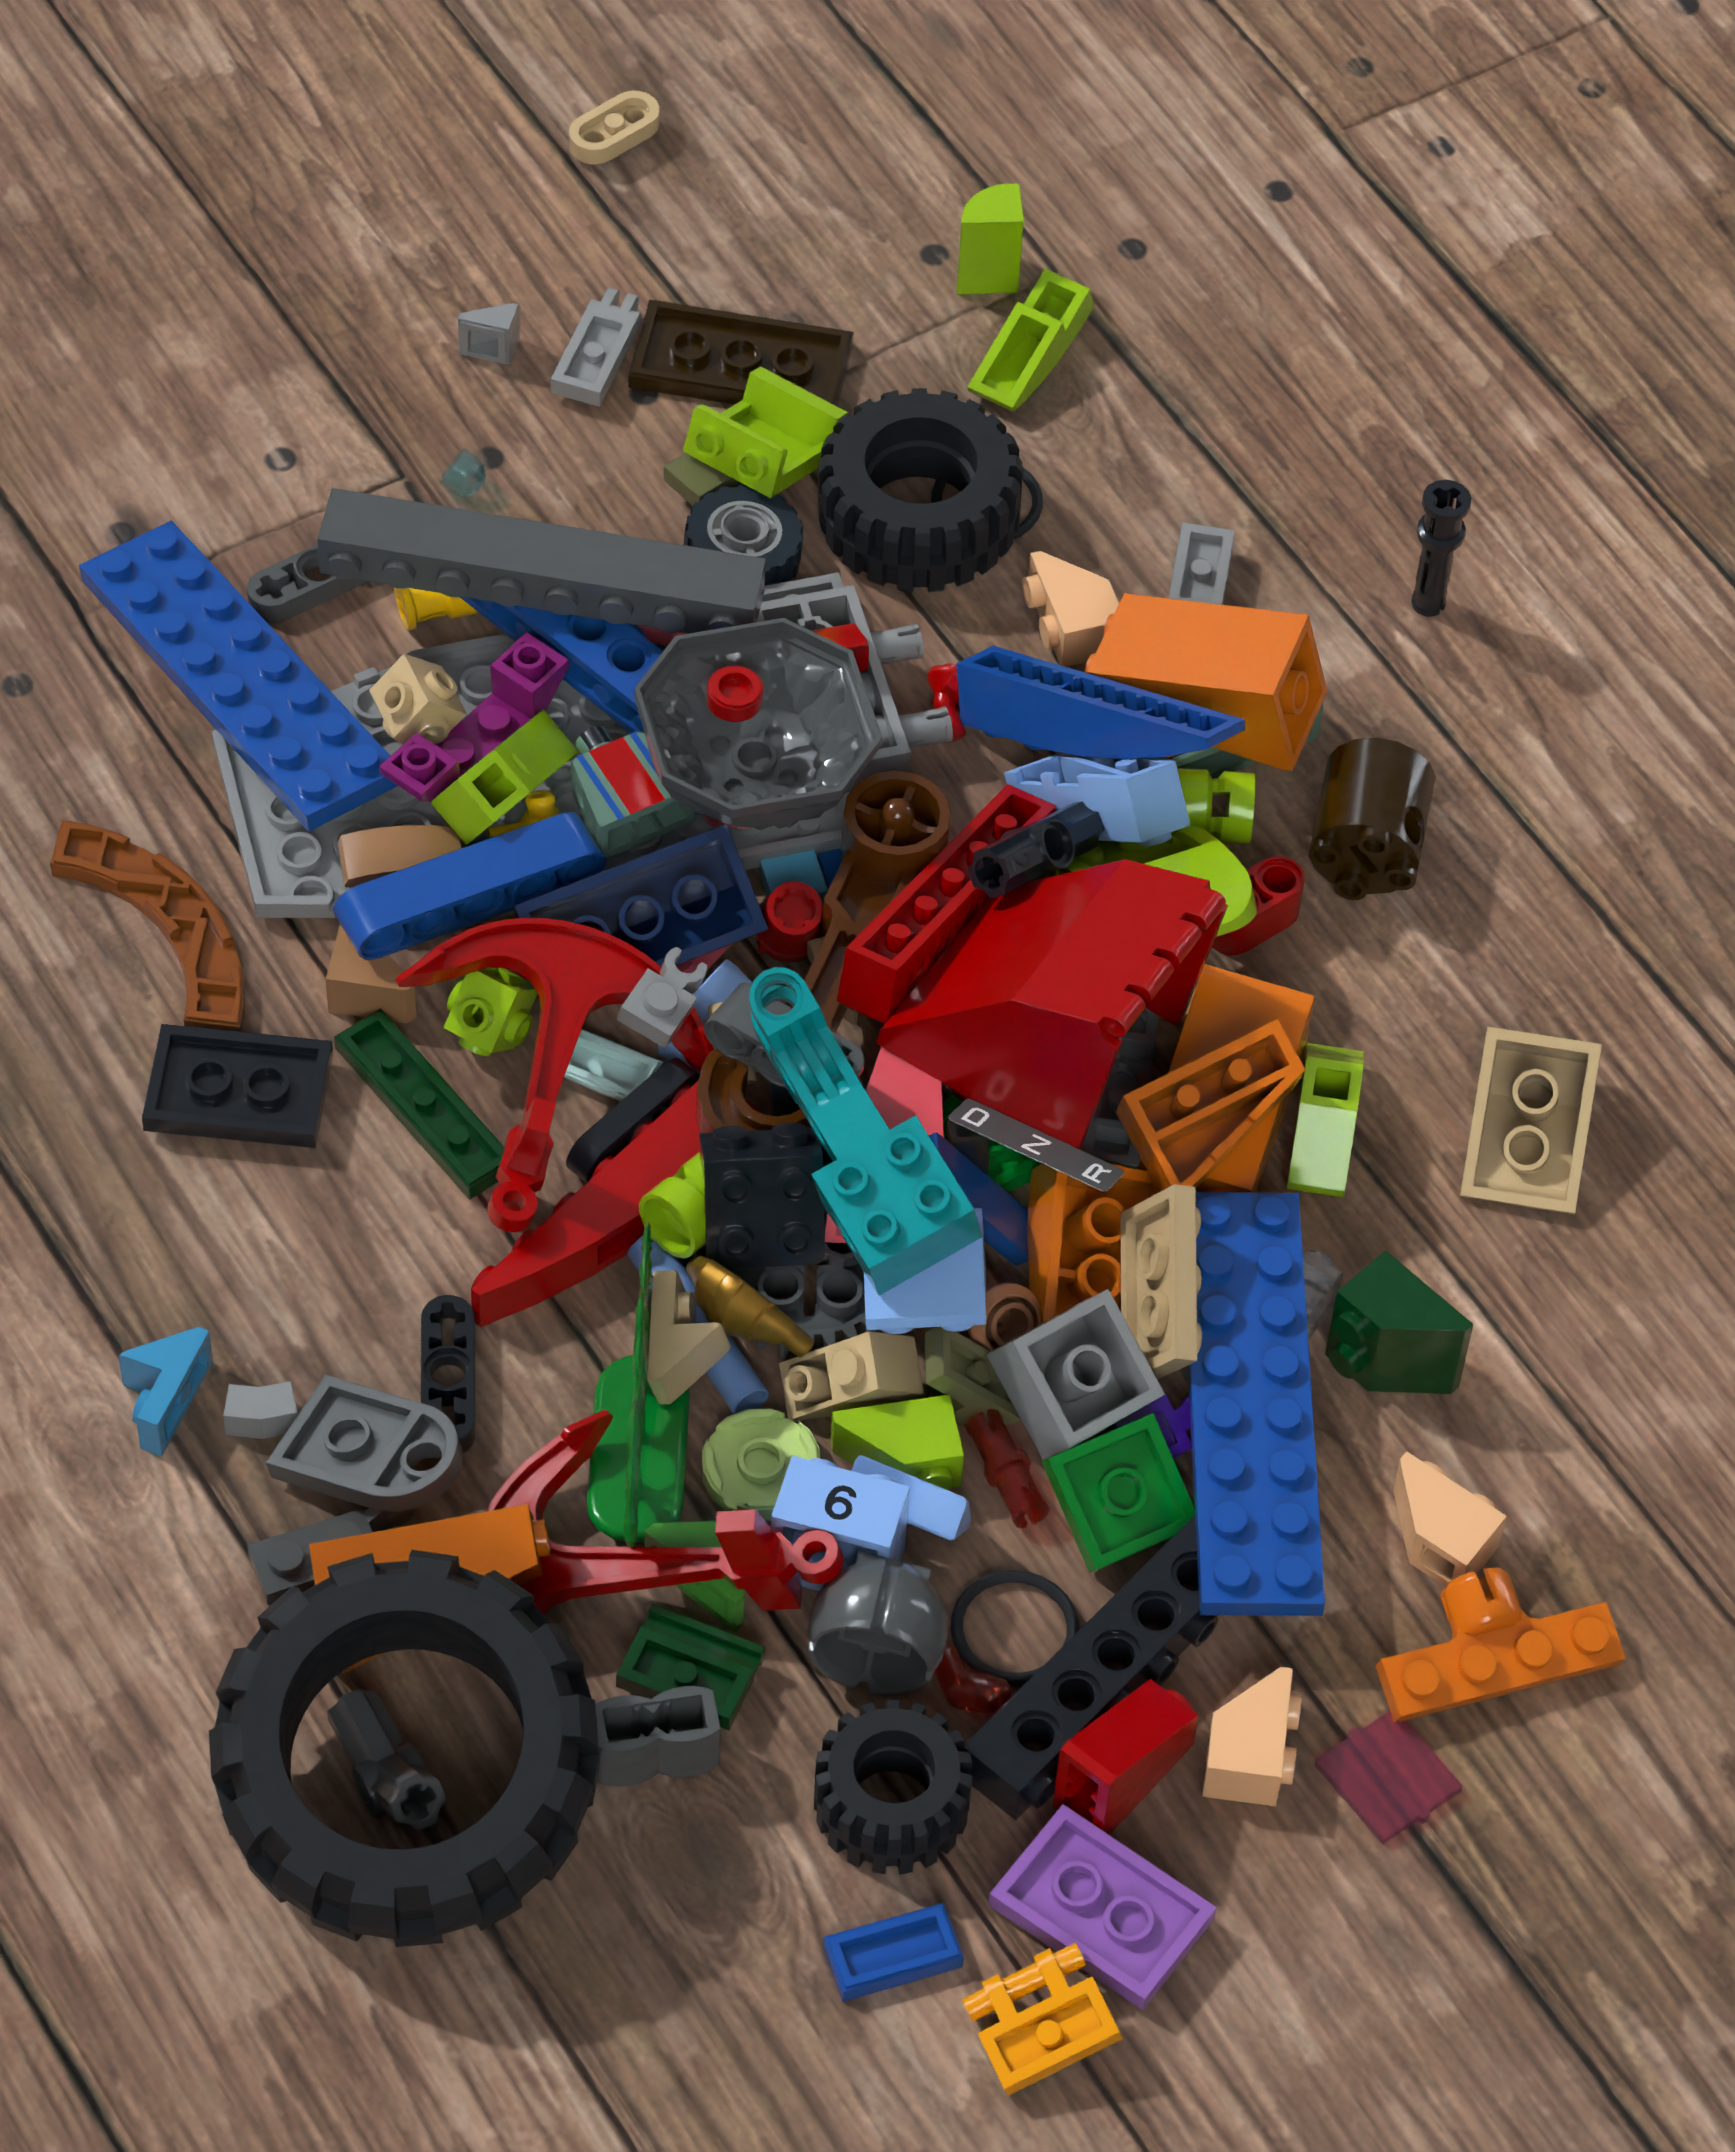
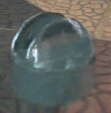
M463 448L448 466L439 482L454 493L472 495L479 491L481 484L485 480L486 472L484 465L478 457L466 448Z

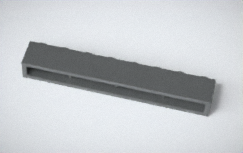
M336 488L331 489L317 538L319 573L333 575L344 580L358 579L388 584L391 587L400 589L413 588L437 592L449 597H468L492 601L504 606L517 605L547 610L558 615L572 614L602 619L613 624L627 623L657 628L668 633L682 632L690 634L755 623L758 621L764 595L765 558Z

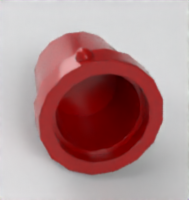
M798 881L785 882L776 887L760 903L759 906L768 930L754 935L759 945V952L766 953L774 960L786 963L799 962L808 958L807 941L824 937L822 935L823 905L817 891L806 883Z

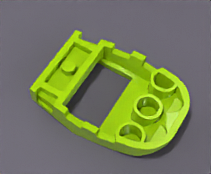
M1192 825L1171 832L1172 838L1170 840L1153 846H1140L1139 843L1101 841L1098 842V847L1074 858L1067 868L1041 875V879L1127 859L1209 880L1211 889L1221 893L1226 900V905H1228L1216 937L1244 927L1254 919L1257 913L1252 883L1246 868L1211 833L1204 828Z

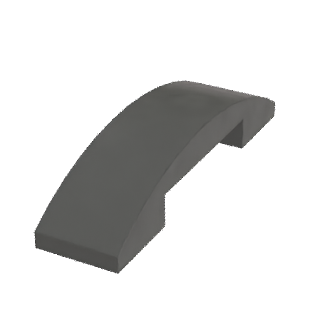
M1145 1008L1123 1037H1116L1123 1042L1082 1145V1151L1107 1163L1138 1169L1140 1156L1116 1114V1110L1124 1095L1150 1083L1159 1016Z

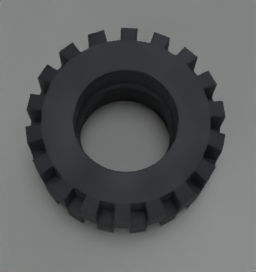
M886 1700L885 1709L876 1710L874 1703L871 1702L860 1706V1716L857 1718L849 1712L838 1719L837 1731L828 1730L822 1741V1751L817 1753L814 1810L817 1811L816 1823L821 1834L829 1832L828 1845L836 1854L846 1849L848 1850L847 1862L858 1868L863 1861L873 1863L872 1872L886 1874V1866H898L899 1874L913 1872V1863L920 1861L925 1868L937 1862L938 1849L948 1854L956 1845L957 1834H963L967 1824L972 1786V1760L970 1752H964L965 1740L958 1730L947 1733L949 1720L941 1714L937 1713L931 1719L925 1716L926 1706L914 1702L911 1710L899 1708L900 1700ZM893 1771L913 1777L923 1785L926 1791L917 1798L907 1802L888 1803L873 1798L859 1784L874 1774Z

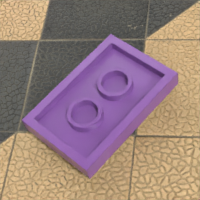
M1062 1804L991 1891L988 1903L990 1907L1056 1952L1076 1942L1087 1966L1081 1969L1141 2010L1145 2009L1212 1924L1217 1911V1907L1064 1804Z

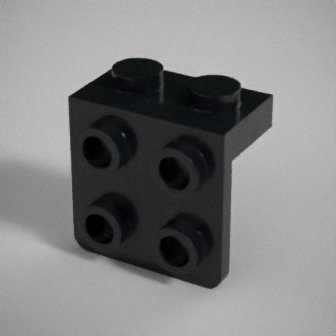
M781 1123L774 1126L772 1130L748 1131L740 1126H723L715 1129L713 1133H699L700 1160L704 1177L706 1258L716 1261L726 1269L813 1265L820 1263L825 1256L824 1205L820 1200L811 1174L823 1168V1153L821 1144L812 1128H807L799 1123Z

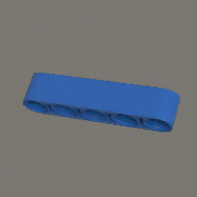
M566 812L357 885L347 890L338 898L333 907V912L359 956L365 960H374L513 911L515 905L598 874L605 867L606 857L581 818L576 813Z

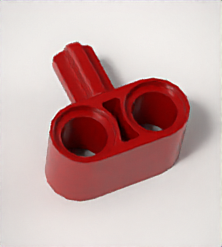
M1273 856L1246 869L1251 879L1255 897L1256 916L1244 927L1216 937L1212 945L1213 949L1226 955H1240L1280 933L1297 921L1305 882L1304 871L1297 862L1283 856Z

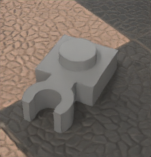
M677 947L667 953L660 970V975L649 968L621 1006L616 1018L619 1022L665 1049L693 1010L698 997L692 993L700 988L707 972V965L703 962L692 973L681 972L676 967L682 950Z

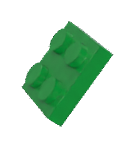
M1154 1413L1041 1461L1089 1573L1173 1537L1195 1515L1193 1503Z

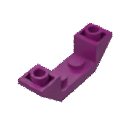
M526 632L490 665L492 693L458 723L443 741L435 745L416 732L379 766L380 774L420 801L431 802L543 709L545 711L548 709L569 668V660Z

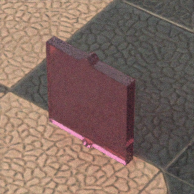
M1390 1711L1361 1730L1352 1728L1346 1740L1317 1758L1314 1765L1382 1845L1417 1821L1421 1824L1426 1823L1432 1811L1462 1792L1463 1785L1408 1722L1404 1720L1394 1723Z

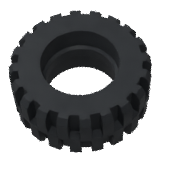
M912 388L911 394L899 395L898 390L883 393L880 401L875 403L868 399L854 408V416L847 413L833 426V432L826 437L821 449V459L819 460L818 519L821 531L826 535V543L836 556H843V564L858 575L864 571L867 573V579L870 582L883 587L888 582L896 584L898 591L913 592V587H927L928 592L943 591L945 584L954 582L956 587L974 580L975 572L978 571L983 575L998 564V557L1001 558L1007 554L1014 543V534L1018 531L1020 523L1023 465L1022 460L1019 458V447L1014 437L1006 433V426L994 414L986 416L985 408L971 399L966 403L959 401L956 393L942 390L940 395L928 394L927 388ZM939 476H943L947 483L958 489L960 493L943 501L920 504L898 500L887 495L880 488L903 478L927 477L937 479Z

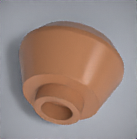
M1002 1283L986 1289V1325H974L967 1329L970 1339L991 1352L1040 1325L1041 1306L1035 1295L1021 1285Z

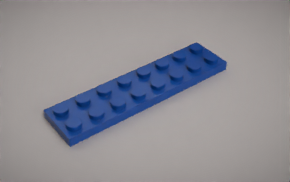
M172 520L79 565L82 582L308 832L398 786L380 774L379 766L390 757V754Z
M1196 1192V1207L1201 1215L1200 1231L1196 1238V1264L1201 1270L1202 1277L1201 1287L1197 1295V1322L1202 1330V1343L1197 1354V1361L1188 1365L1200 1615L1323 1616L1325 1594L1299 1193Z

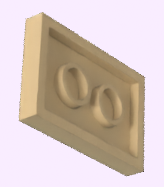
M1174 1184L1120 1213L1121 1313L1157 1380L1196 1362L1202 1343V1330L1197 1322V1295L1201 1287L1202 1277L1201 1270L1196 1264V1238L1200 1231L1201 1215L1196 1207V1187Z

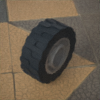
M738 485V487L731 488L725 486L719 488L716 492H708L703 495L702 500L699 503L695 502L691 507L690 516L687 515L684 545L765 558L764 586L788 582L792 578H796L802 552L803 524L802 520H798V512L795 508L789 506L785 499L778 494L769 498L746 485Z

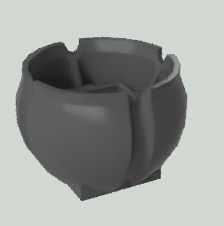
M859 1551L857 1562L844 1567L836 1577L824 1583L813 1602L808 1622L810 1642L808 1655L815 1667L831 1680L850 1689L856 1688L861 1681H865L869 1685L871 1694L906 1695L927 1686L931 1680L932 1673L942 1660L948 1638L946 1610L937 1590L929 1582L931 1569Z

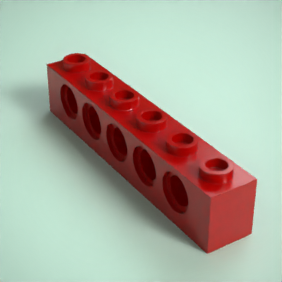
M1007 784L846 947L837 1002L860 1012L866 1017L874 1018L886 1024L988 900L989 896L984 891L974 888L968 872V868L974 860V852L1001 839V836L1006 831L1027 826L1055 812L1056 805Z

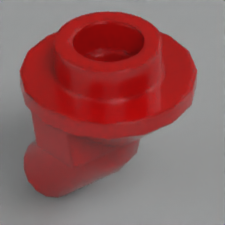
M953 663L935 665L929 669L926 677L928 685L934 694L931 704L934 705V709L944 706L948 709L953 729V740L950 742H954L966 736L956 705H959L957 666Z

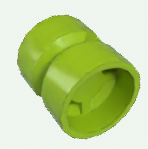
M1177 768L1190 825L1204 828L1209 833L1215 834L1216 838L1222 843L1250 845L1255 805V773L1223 771L1220 777L1215 779L1211 777L1208 770ZM1213 796L1226 797L1225 817H1211Z
M700 1152L684 1163L673 1177L664 1179L646 1193L639 1202V1214L643 1225L645 1226L647 1222L651 1225V1238L672 1256L683 1259L692 1256L706 1245L704 1177Z

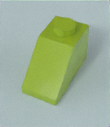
M950 1395L832 1411L830 1439L832 1453L854 1465L858 1456H865L946 1490L961 1487L964 1453Z

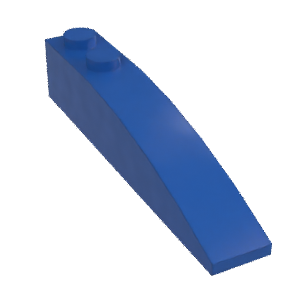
M991 646L956 663L960 719L962 724L982 730L989 737H1005L1024 743V746L1031 750H1050L1082 757L1113 759L1167 757L1209 749L1245 730V719L997 646Z

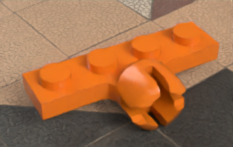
M1499 1567L1484 1568L1485 1577L1480 1579L1475 1572H1469L1453 1579L1442 1590L1440 1595L1452 1631L1451 1641L1382 1658L1375 1665L1394 1723L1619 1666L1626 1659L1607 1602L1540 1619L1530 1618L1522 1611L1510 1573Z

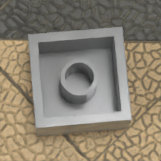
M1109 1289L1076 1304L986 1354L1043 1460L1070 1449L1165 1395Z

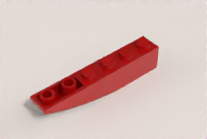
M699 1081L693 1086L686 1085L681 1088L673 1097L669 1108L654 1122L651 1120L644 1122L634 1133L630 1144L617 1156H609L602 1160L594 1170L591 1179L576 1193L569 1192L564 1195L555 1205L548 1219L536 1230L533 1228L526 1230L516 1240L512 1251L496 1266H487L477 1275L471 1286V1307L474 1311L475 1323L478 1326L483 1327L534 1306L590 1278L628 1254L630 1247L639 1238L644 1236V1225L639 1214V1202L642 1197L664 1179L673 1177L684 1163L700 1152V1130L696 1119V1093ZM744 1099L752 1109L760 1112L757 1107Z

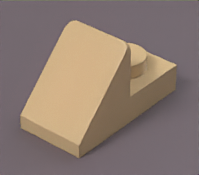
M677 1270L653 1271L647 1381L659 1405L674 1402L724 1357L731 1347L724 1328L720 1323H695L696 1302L694 1293L686 1292Z

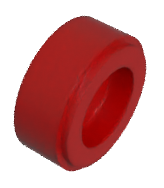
M742 666L723 667L714 672L708 680L707 706L716 717L729 722L749 720L757 715L762 707L763 682L754 671Z

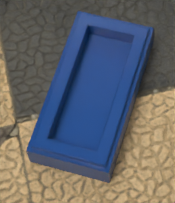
M944 1903L823 1937V1949L842 2002L963 1968L964 1957Z

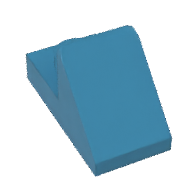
M196 1327L120 1354L119 1364L123 1385L141 1392L135 1403L132 1415L133 1422L137 1423L140 1449L163 1456L213 1363L209 1330Z

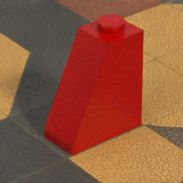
M1148 1680L1069 1739L1060 1748L1053 1808L1058 1811L1062 1804H1064L1110 1835L1194 1745L1199 1715L1194 1712L1191 1704L1180 1693L1174 1690L1166 1691L1153 1680Z

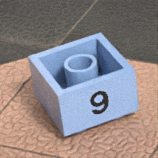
M792 1455L771 1515V1529L775 1533L781 1532L792 1544L806 1532L813 1530L828 1532L833 1535L843 1552L844 1563L842 1569L857 1562L859 1551L901 1561L906 1543L910 1486L899 1484L886 1475H865L839 1468L833 1462L825 1459L813 1458L808 1460ZM816 1552L809 1559V1563L821 1561L826 1552ZM798 1572L796 1573L802 1587L820 1591L824 1583L819 1585L810 1584L803 1580Z

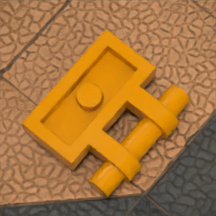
M1076 1942L1055 1953H1052L1049 1948L1033 1956L1035 1963L1001 1979L998 1973L982 1981L983 1989L961 1999L972 2022L994 2011L1000 2020L999 2023L977 2034L1008 2096L1123 2039L1093 1976L1071 1987L1068 1986L1064 1978L1087 1966ZM1045 1986L1048 1987L1052 1995L1051 1997L1019 2013L1017 2012L1013 2004L1014 2001Z

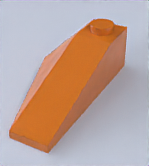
M1043 1163L1032 1169L1027 1216L1029 1288L1041 1306V1324L1109 1289L1121 1311L1120 1213L1159 1193L1148 1171L1114 1165L1124 1170V1175L1108 1191H1101Z

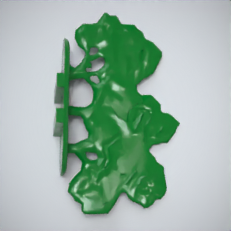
M649 1222L644 1226V1237L641 1239L643 1243L641 1246L643 1256L639 1269L641 1290L639 1292L638 1306L635 1311L636 1328L633 1355L611 1363L600 1374L595 1388L593 1414L607 1410L613 1415V1419L590 1456L586 1499L588 1516L596 1528L614 1540L626 1542L629 1548H632L637 1542H645V1531L653 1523H673L679 1521L683 1509L690 1401L689 1388L671 1404L659 1405L647 1381L652 1300L651 1283L653 1279L651 1275L653 1263L650 1255L653 1249L651 1246L653 1239L651 1238V1225Z

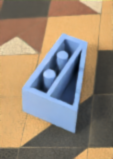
M1060 752L1004 772L1006 784L1056 805V811L1072 803L1083 801L1086 807L1092 811L1099 812L1105 830L1100 834L1098 840L1139 843L1140 846H1153L1170 840L1172 838L1171 832L1190 825L1176 761L1167 758L1113 759L1082 757Z

